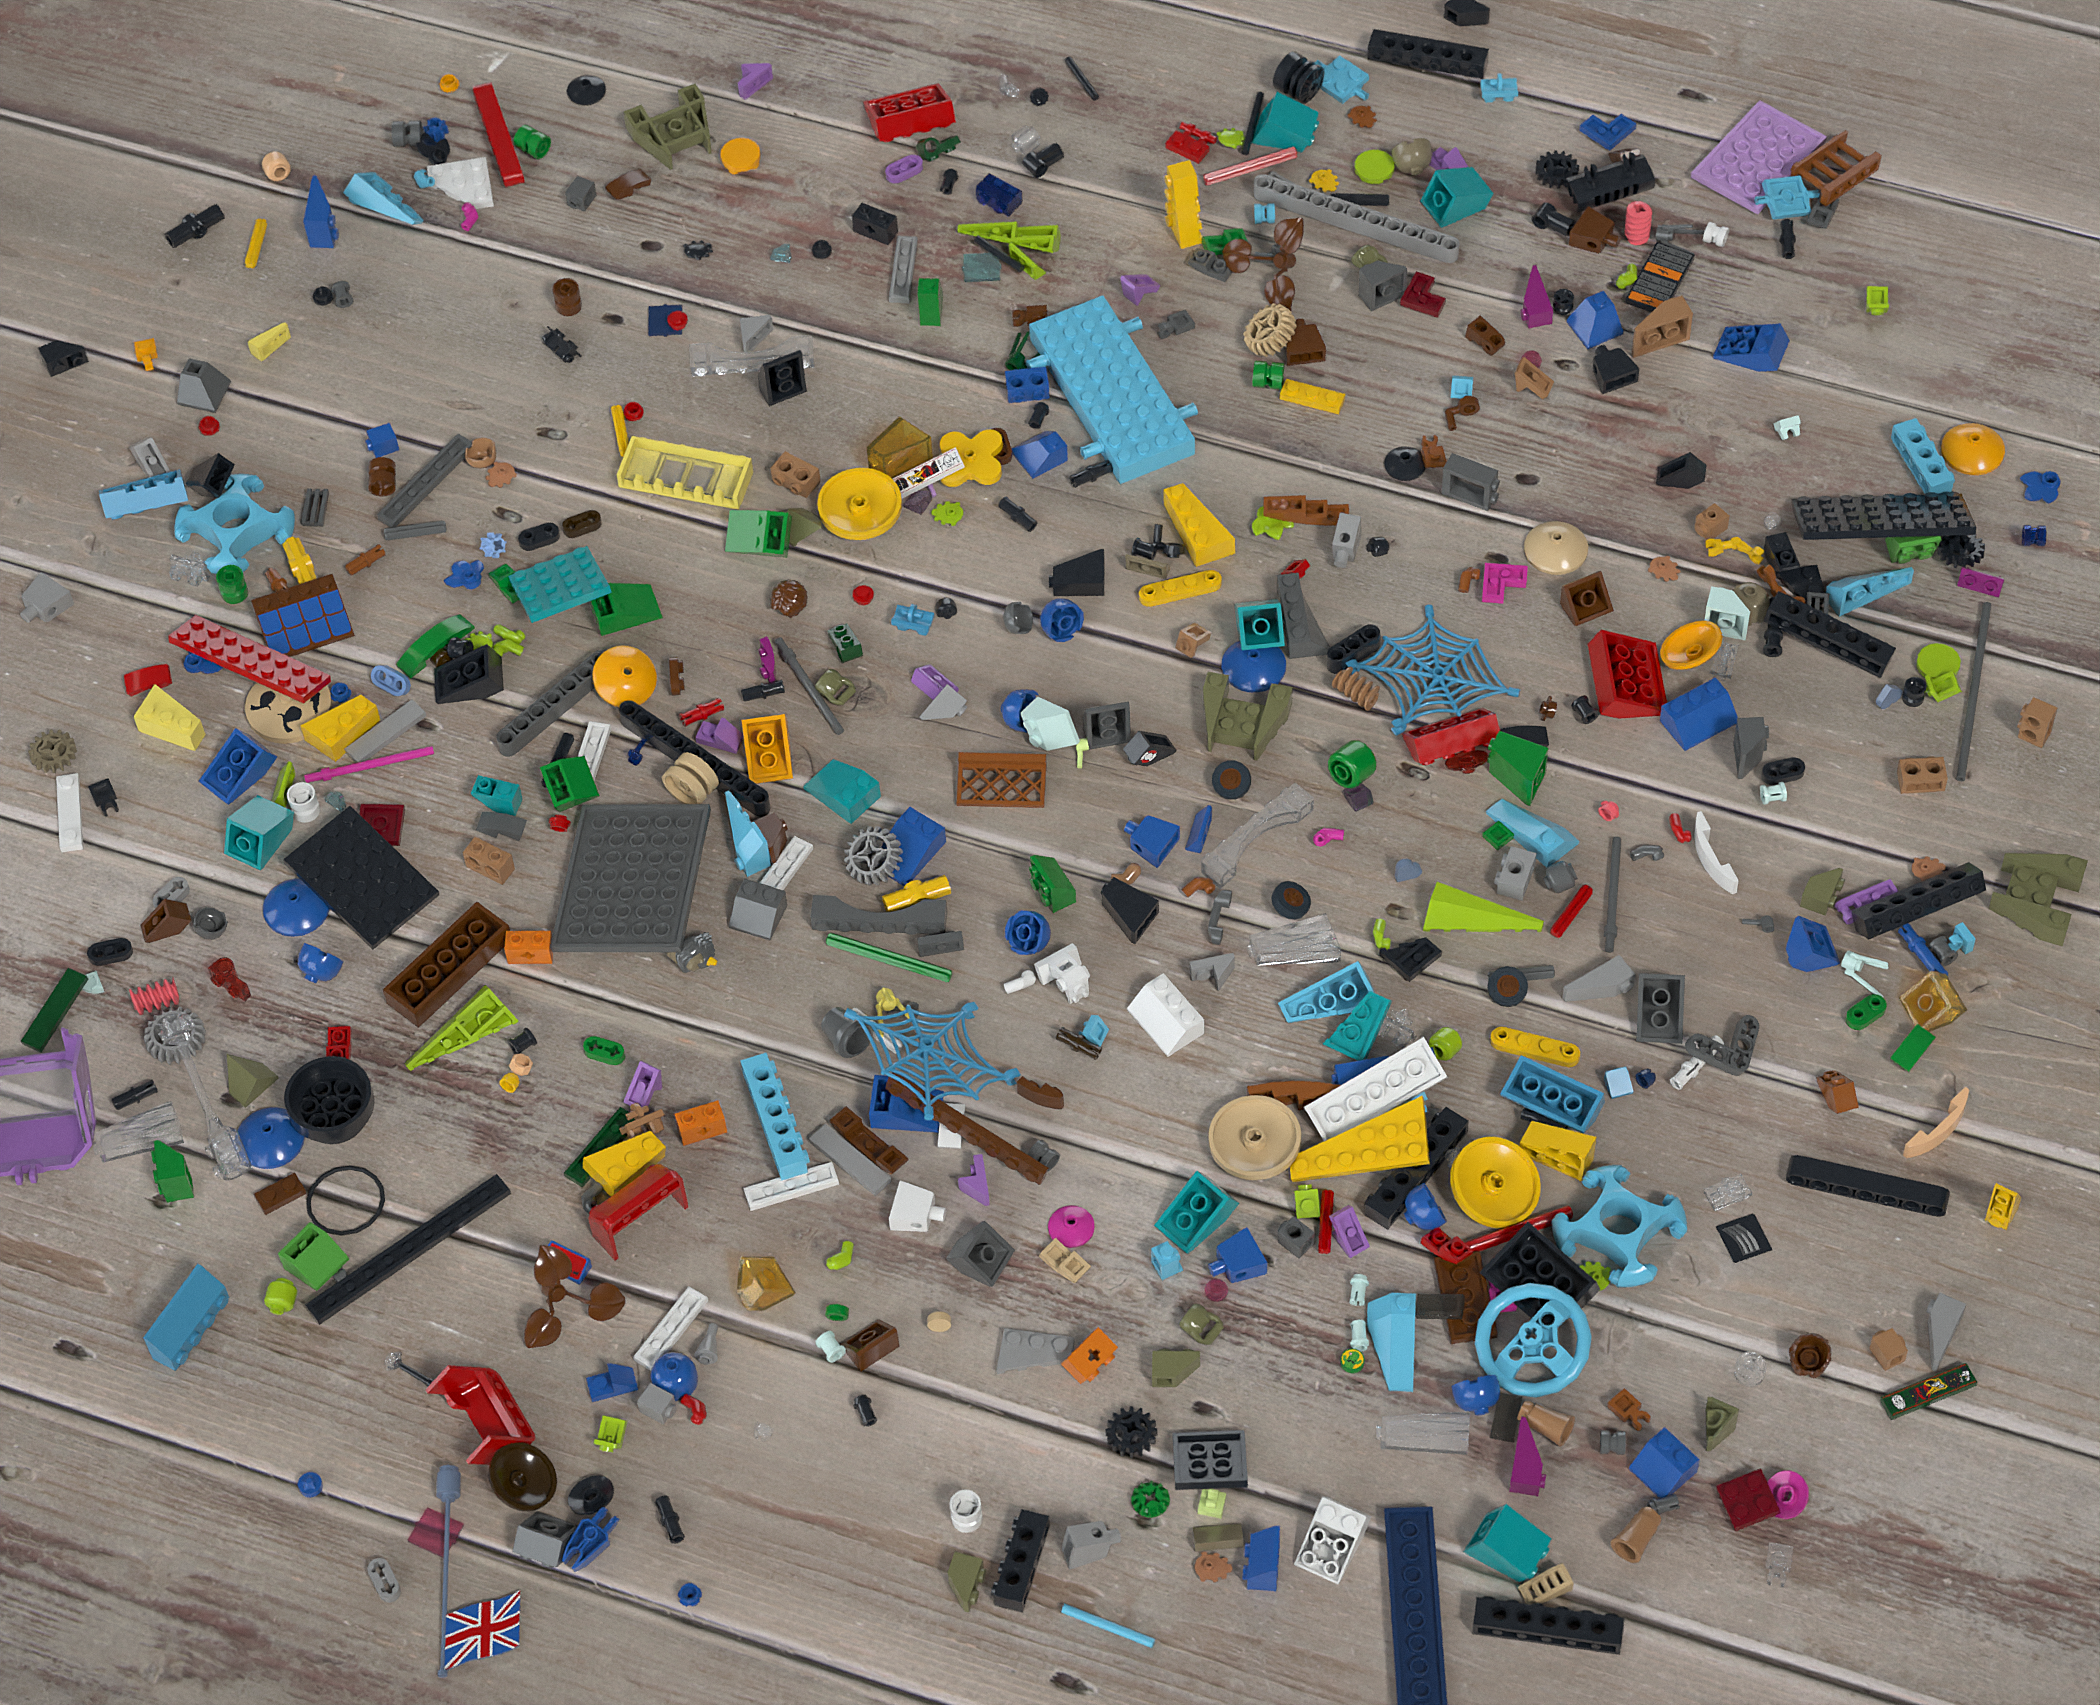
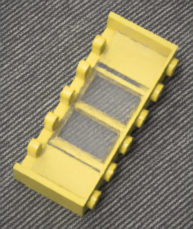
M631 436L617 472V479L620 488L739 510L753 475L751 458L742 455H732L704 448L689 447L683 444L678 445L665 441L651 440L645 437Z

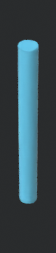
M1063 1605L1061 1611L1063 1614L1150 1648L1154 1646L1156 1639L1073 1606Z

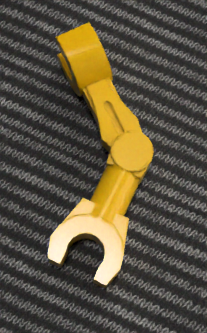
M1733 537L1727 541H1721V539H1708L1705 541V547L1710 548L1708 549L1709 557L1717 556L1723 553L1725 549L1732 548V550L1735 549L1748 554L1751 561L1759 565L1764 560V557L1761 556L1764 550L1761 547L1756 546L1752 548L1739 537Z

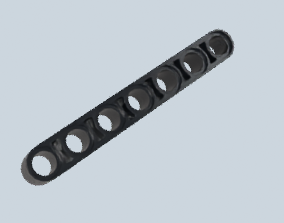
M1801 1155L1790 1157L1786 1174V1181L1795 1186L1936 1217H1942L1946 1214L1950 1191L1942 1186Z

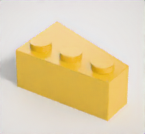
M359 695L300 726L304 740L336 762L345 754L347 746L371 730L380 721L377 705L363 695Z
M1531 1121L1520 1141L1519 1147L1532 1160L1582 1181L1594 1160L1597 1137Z
M648 1131L584 1157L583 1169L596 1182L600 1183L611 1197L643 1174L649 1166L656 1165L665 1157L666 1146L651 1131Z

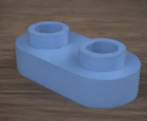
M387 665L376 666L371 672L372 682L394 696H403L410 691L411 684L409 678Z

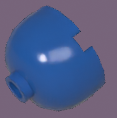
M1065 598L1051 600L1045 605L1040 615V624L1043 631L1056 642L1071 640L1074 637L1072 634L1076 630L1080 631L1084 621L1082 609L1076 603Z
M1018 689L1012 691L1005 698L1001 705V713L1008 727L1018 732L1028 733L1023 725L1024 721L1021 712L1036 699L1035 695H1038L1036 691Z
M1019 911L1008 919L1005 927V938L1009 940L1012 946L1010 948L1020 955H1033L1042 951L1047 946L1051 937L1048 921L1043 915L1035 911Z
M306 943L301 947L297 958L299 969L306 974L304 978L317 984L318 980L326 982L335 978L344 962L334 955L325 953L321 949Z
M1425 1183L1419 1184L1408 1193L1405 1200L1407 1211L1404 1212V1215L1410 1225L1415 1223L1422 1230H1434L1447 1222L1440 1206L1437 1205L1433 1194Z
M676 1352L667 1353L658 1358L653 1364L650 1374L651 1383L674 1395L675 1401H679L686 1393L691 1395L696 1389L699 1379L693 1361L688 1356Z
M1496 1375L1477 1377V1380H1465L1451 1386L1453 1398L1459 1408L1466 1412H1474L1475 1416L1489 1413L1488 1408L1494 1406L1500 1397V1384Z

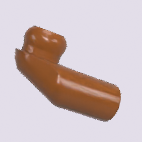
M1469 567L1461 573L1459 592H1469L1470 581L1472 579L1479 580L1480 569Z
M1196 877L1181 890L1189 898L1197 890L1211 894L1215 891L1216 886L1210 878Z

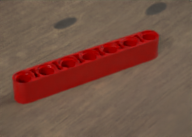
M492 82L472 86L474 98L505 188L525 183L523 172Z

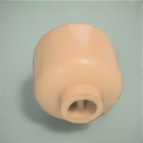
M270 152L263 158L262 168L267 177L272 181H282L289 175L291 170L290 164L282 153Z

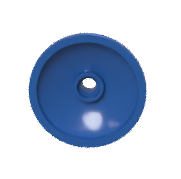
M1239 640L1225 651L1222 658V672L1225 675H1229V684L1236 689L1250 693L1264 692L1270 689L1271 683L1279 684L1286 672V658L1279 647L1241 650Z
M295 878L278 884L268 893L263 904V915L266 923L273 931L284 936L295 937L306 935L320 927L326 920L330 908L302 880Z
M269 1107L250 1114L241 1123L236 1134V1147L241 1158L249 1165L260 1169H273L292 1161L301 1151L305 1137L293 1127L286 1109Z

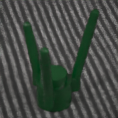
M1029 331L1026 332L1020 344L1019 341L1022 334L1021 332L1017 334L1010 354L1005 361V367L1009 371L1027 369L1025 356L1020 352L1030 335ZM1038 352V353H1037L1035 356H1033L1032 358H1035V357H1037V356H1040V353Z

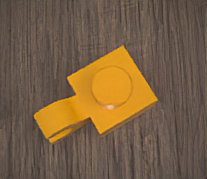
M151 338L134 342L138 362L143 361L146 371L154 370L152 359L158 358L155 339Z

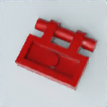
M1181 122L1179 129L1184 132L1181 133L1176 130L1166 141L1165 148L1199 164L1210 151V146L1207 143L1209 142L1214 145L1217 137L1211 135V132L1207 130L1202 131L1196 128V125L1192 123ZM1194 135L1198 137L1199 140L1192 138V136Z

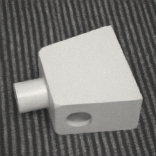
M899 1181L889 1216L890 1230L926 1232L929 1229L931 1219L944 1222L946 1208L935 1206V1194L933 1192Z

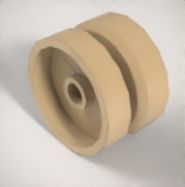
M688 752L682 753L675 761V766H670L662 776L666 789L682 804H702L707 797L706 795L711 794L719 784L712 768L701 758Z

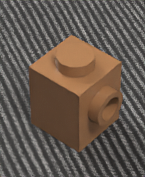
M1714 503L1696 516L1695 530L1707 540L1714 539L1728 529L1730 516Z
M1893 1328L1887 1331L1880 1330L1872 1337L1869 1349L1884 1371L1905 1362L1908 1353L1903 1337L1900 1334H1896Z

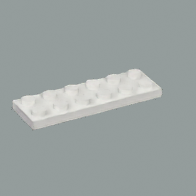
M1423 1037L1304 1108L1322 1139L1326 1141L1397 1108L1448 1077Z

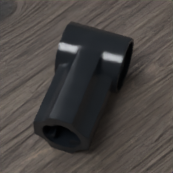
M1053 143L1038 153L1029 152L1023 158L1022 165L1036 178H1039L1047 172L1049 166L1064 158V152L1059 144Z
M1544 202L1531 218L1535 227L1539 229L1550 228L1564 236H1569L1570 231L1575 225V220L1558 213L1556 208L1547 202Z

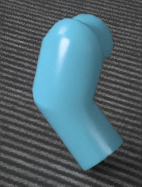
M424 169L415 172L414 179L419 188L434 186V178L428 177V174L425 175L424 173L427 171Z

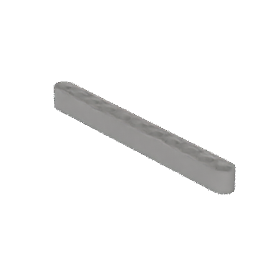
M1261 174L1254 179V197L1259 201L1275 203L1277 207L1445 263H1454L1458 259L1459 240L1453 236L1269 175Z

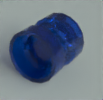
M2023 525L2022 546L2036 544L2038 547H2045L2046 526L2038 525L2037 527H2032L2031 525Z

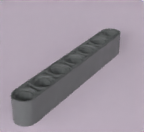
M598 650L590 655L497 733L496 738L499 751L503 756L510 757L518 753L595 688L592 680L593 667L605 650Z

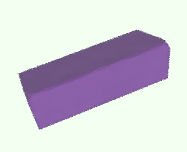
M930 664L916 668L911 682L932 700L938 696L947 684L956 692L959 691L956 685Z

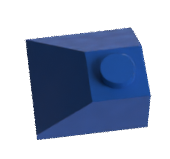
M1604 291L1585 298L1566 321L1587 350L1623 335V329L1615 306Z
M1044 431L1012 448L1013 456L1032 479L1068 461L1067 444L1056 431Z
M1797 916L1786 945L1790 965L1793 968L1809 972L1840 964L1827 927Z

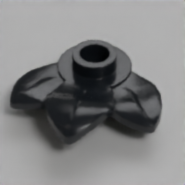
M425 132L421 142L415 143L418 152L428 158L433 165L446 163L447 156L450 154V145L447 139L436 142Z

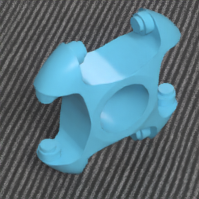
M231 474L223 489L226 492L219 498L194 511L190 504L179 508L175 519L174 534L176 539L184 543L190 539L191 533H197L220 550L216 557H209L205 561L207 569L212 574H216L219 569L226 565L239 566L244 572L248 569L249 563L245 558L241 557L251 548L276 535L275 539L279 544L292 537L295 526V514L287 506L282 507L278 513H271L263 509L248 496L249 493L260 492L264 488V484L259 477L252 474ZM232 519H247L244 524L236 528L228 529L222 527Z
M1606 1165L1587 1171L1582 1180V1184L1587 1188H1596L1597 1186L1602 1188L1603 1191L1596 1204L1581 1219L1575 1222H1569L1568 1216L1564 1213L1556 1214L1552 1219L1553 1238L1556 1246L1570 1258L1576 1252L1575 1243L1600 1252L1624 1269L1613 1270L1608 1279L1618 1288L1644 1285L1653 1281L1658 1269L1653 1264L1642 1265L1637 1261L1642 1248L1664 1227H1670V1233L1674 1238H1682L1687 1232L1686 1214L1679 1198L1674 1195L1667 1194L1662 1202L1664 1206L1650 1203L1634 1195L1620 1185L1628 1180L1630 1176L1628 1169L1622 1167V1165ZM1613 1215H1622L1630 1218L1636 1223L1638 1228L1626 1235L1615 1234L1608 1231L1603 1226L1602 1221Z

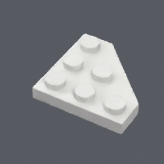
M486 157L427 166L428 177H433L435 180L434 186H431L432 188L443 190L446 195L457 201L470 202L476 209L494 206Z

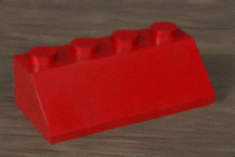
M1482 707L1463 713L1460 717H1450L1402 732V737L1413 760L1422 765H1429L1435 762L1434 759L1441 757L1442 759L1452 758L1457 752H1471L1475 750L1476 746L1482 744L1483 746H1489L1491 739L1496 738L1500 729L1496 713Z

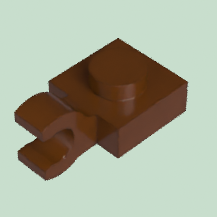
M1047 305L1026 306V310H1013V318H1018L1013 319V326L1019 327L1025 322L1029 326L1033 322L1046 318Z

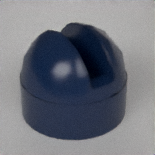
M1645 1068L1636 1073L1635 1078L1639 1086L1647 1089L1655 1082L1656 1074L1654 1072L1651 1073V1069Z

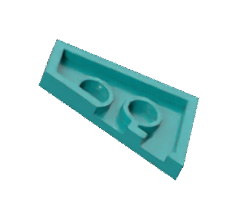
M1370 991L1352 1010L1350 1016L1336 1028L1337 1030L1332 1036L1325 1040L1323 1045L1358 1061L1367 1059L1392 1000Z

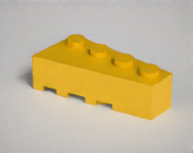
M1190 160L1167 166V175H1164L1167 185L1165 189L1167 198L1165 208L1168 213L1165 216L1168 228H1172L1181 249L1202 244L1203 236L1199 231L1202 229V222L1198 214L1201 211L1197 198L1199 196L1197 174Z
M1184 483L1163 489L1164 506L1196 567L1235 554V538Z

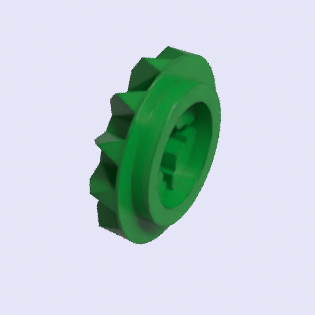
M1151 1480L1147 1483L1141 1482L1137 1488H1134L1131 1502L1134 1510L1139 1515L1153 1518L1162 1515L1168 1509L1170 1496L1168 1489L1163 1487L1162 1483L1158 1484ZM1155 1492L1156 1501L1151 1500L1146 1504V1495L1151 1496Z

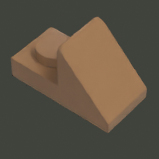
M1525 357L1521 358L1515 371L1517 392L1528 387L1542 400L1548 397L1554 381Z

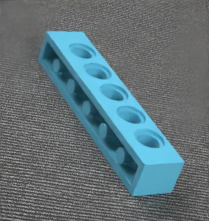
M767 1053L740 1060L743 1076L781 1181L808 1173L806 1164L810 1163L806 1149H801L800 1145H803L800 1131L795 1132L794 1127L797 1126L793 1113H788L787 1109H790L787 1096H782L781 1091H784L781 1079L775 1078L774 1074L777 1073L774 1060L769 1061Z

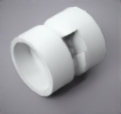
M305 782L292 785L288 789L287 799L291 810L294 811V818L303 823L315 820L320 813V805L315 789L312 785Z
M960 1490L955 1493L950 1500L952 1524L960 1532H973L982 1524L983 1516L980 1498L971 1490Z

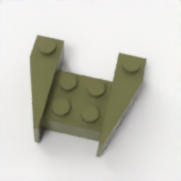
M696 83L678 90L679 107L649 118L642 104L624 111L625 127L632 139L670 170L673 169L672 154L699 143L704 145L708 154L712 153L704 96Z
M1208 671L1203 686V708L1208 751L1212 752L1214 742L1254 750V760L1257 761L1265 751L1270 740L1274 739L1281 725H1284L1288 720L1292 706L1293 687L1271 683L1266 704H1255L1227 698L1229 675Z
M2005 853L2001 871L2011 873L2012 876L2006 895L1997 892L1992 893L1989 909L2001 917L2006 916L2013 920L2019 928H2026L2034 933L2033 936L2039 940L2063 946L2072 914L2050 908L2056 887L2079 893L2088 860L2068 854Z

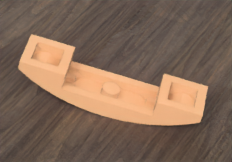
M1967 1087L1962 1089L1950 1101L1948 1109L1950 1115L1929 1135L1920 1130L1905 1144L1903 1153L1905 1158L1924 1154L1937 1147L1951 1135L1963 1116L1969 1094Z

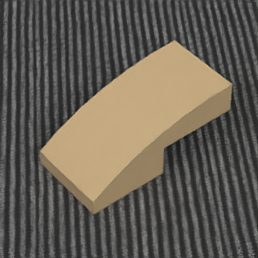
M1056 1238L1039 1254V1257L1045 1263L1073 1283H1076L1091 1268L1075 1251L1071 1253Z

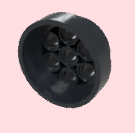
M337 1056L317 1058L301 1066L291 1076L284 1093L285 1107L293 1127L302 1136L324 1144H339L355 1137L369 1121L375 1104L373 1089L364 1069L352 1060Z

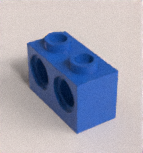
M1046 366L1005 371L1009 403L1050 399Z

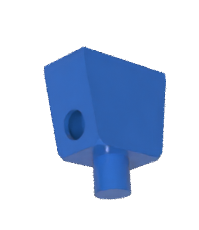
M1146 816L1140 824L1129 820L1124 828V832L1131 835V849L1156 868L1160 866L1180 839V826L1152 816Z
M1248 1227L1216 1247L1217 1260L1208 1264L1209 1271L1213 1277L1225 1272L1231 1283L1267 1274V1261Z

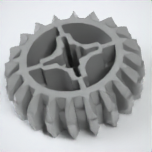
M868 826L867 832L860 829V836L854 834L853 838L855 840L853 843L847 842L850 849L844 850L845 854L849 855L844 858V862L848 864L846 869L851 872V876L854 879L857 878L858 882H865L869 886L872 883L880 885V880L888 882V875L895 877L893 870H900L897 863L903 862L902 858L899 857L903 850L899 848L901 843L899 840H896V835L890 833L886 828L882 830L880 826H876L875 829ZM877 840L885 841L887 849L879 848ZM860 863L868 864L871 871H863Z
M179 1006L174 1011L170 1007L169 1012L161 1010L160 1016L154 1015V1021H148V1028H145L144 1042L147 1051L151 1053L154 1059L158 1058L161 1063L167 1061L171 1065L173 1061H176V1063L180 1064L182 1059L188 1062L190 1055L196 1057V1050H202L201 1044L205 1043L206 1030L203 1027V1021L195 1012L192 1013L189 1008L183 1011V1008ZM187 1027L192 1029L190 1035L186 1034ZM160 1036L163 1037V1044L158 1042Z

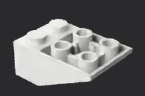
M1322 1497L1294 1565L1339 1585L1363 1539L1372 1516L1332 1498Z

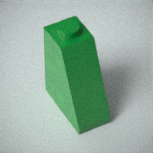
M919 278L918 305L920 326H941L943 290L940 279Z

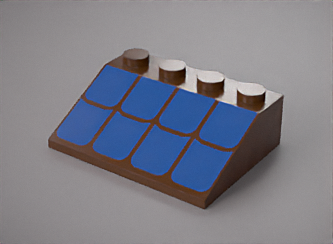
M333 574L251 600L267 647L289 657L355 636Z

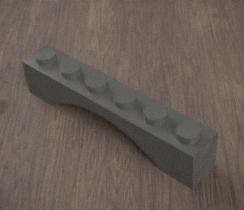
M813 895L810 918L812 930L818 931L836 930L841 932L861 931L864 933L884 932L886 934L938 935L946 933L947 902L946 900L924 899L903 910L877 913L854 908L842 902L836 896Z

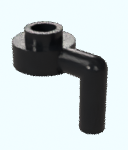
M1154 524L1153 543H1158L1157 550L1167 553V557L1179 558L1180 554H1184V544L1161 542L1163 524Z

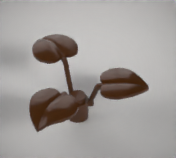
M1284 219L1276 225L1274 240L1278 245H1281L1280 251L1282 252L1277 253L1274 257L1250 255L1252 246L1244 239L1232 240L1223 249L1225 263L1234 273L1245 272L1250 266V259L1273 261L1274 265L1281 270L1274 275V280L1266 283L1265 297L1271 305L1273 303L1276 305L1281 304L1290 311L1292 310L1295 286L1291 278L1281 274L1287 272L1288 269L1293 268L1296 264V257L1293 253L1299 249L1302 242L1304 219Z
M540 1245L534 1265V1277L542 1285L541 1290L547 1297L546 1303L549 1305L550 1312L539 1308L530 1315L524 1331L525 1346L527 1348L548 1346L558 1339L562 1324L559 1318L553 1316L555 1312L553 1302H559L565 1296L585 1304H590L588 1315L596 1321H607L615 1317L624 1307L626 1298L615 1285L607 1282L600 1283L592 1289L590 1300L569 1292L561 1285L560 1280L570 1276L572 1271L571 1260L565 1253L555 1247Z

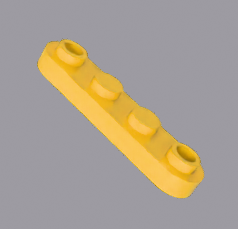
M1207 570L1148 584L1139 590V601L1144 606L1152 607L1215 592L1222 586V577L1215 570Z
M1497 1027L1491 1032L1490 1043L1494 1049L1522 1055L1563 1067H1574L1580 1060V1050L1572 1043L1507 1027Z

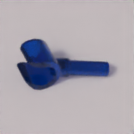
M644 738L640 740L635 749L628 751V761L635 766L639 765L643 758L640 751L646 743Z

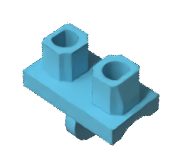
M1497 73V79H1481L1482 98H1484L1486 103L1493 102L1495 98L1503 97L1505 102L1513 101L1514 97H1518L1517 78H1502V73Z

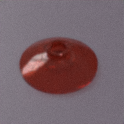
M1482 750L1466 753L1459 752L1454 757L1448 758L1445 761V767L1449 770L1470 774L1475 771V768L1487 762L1489 758L1488 753Z

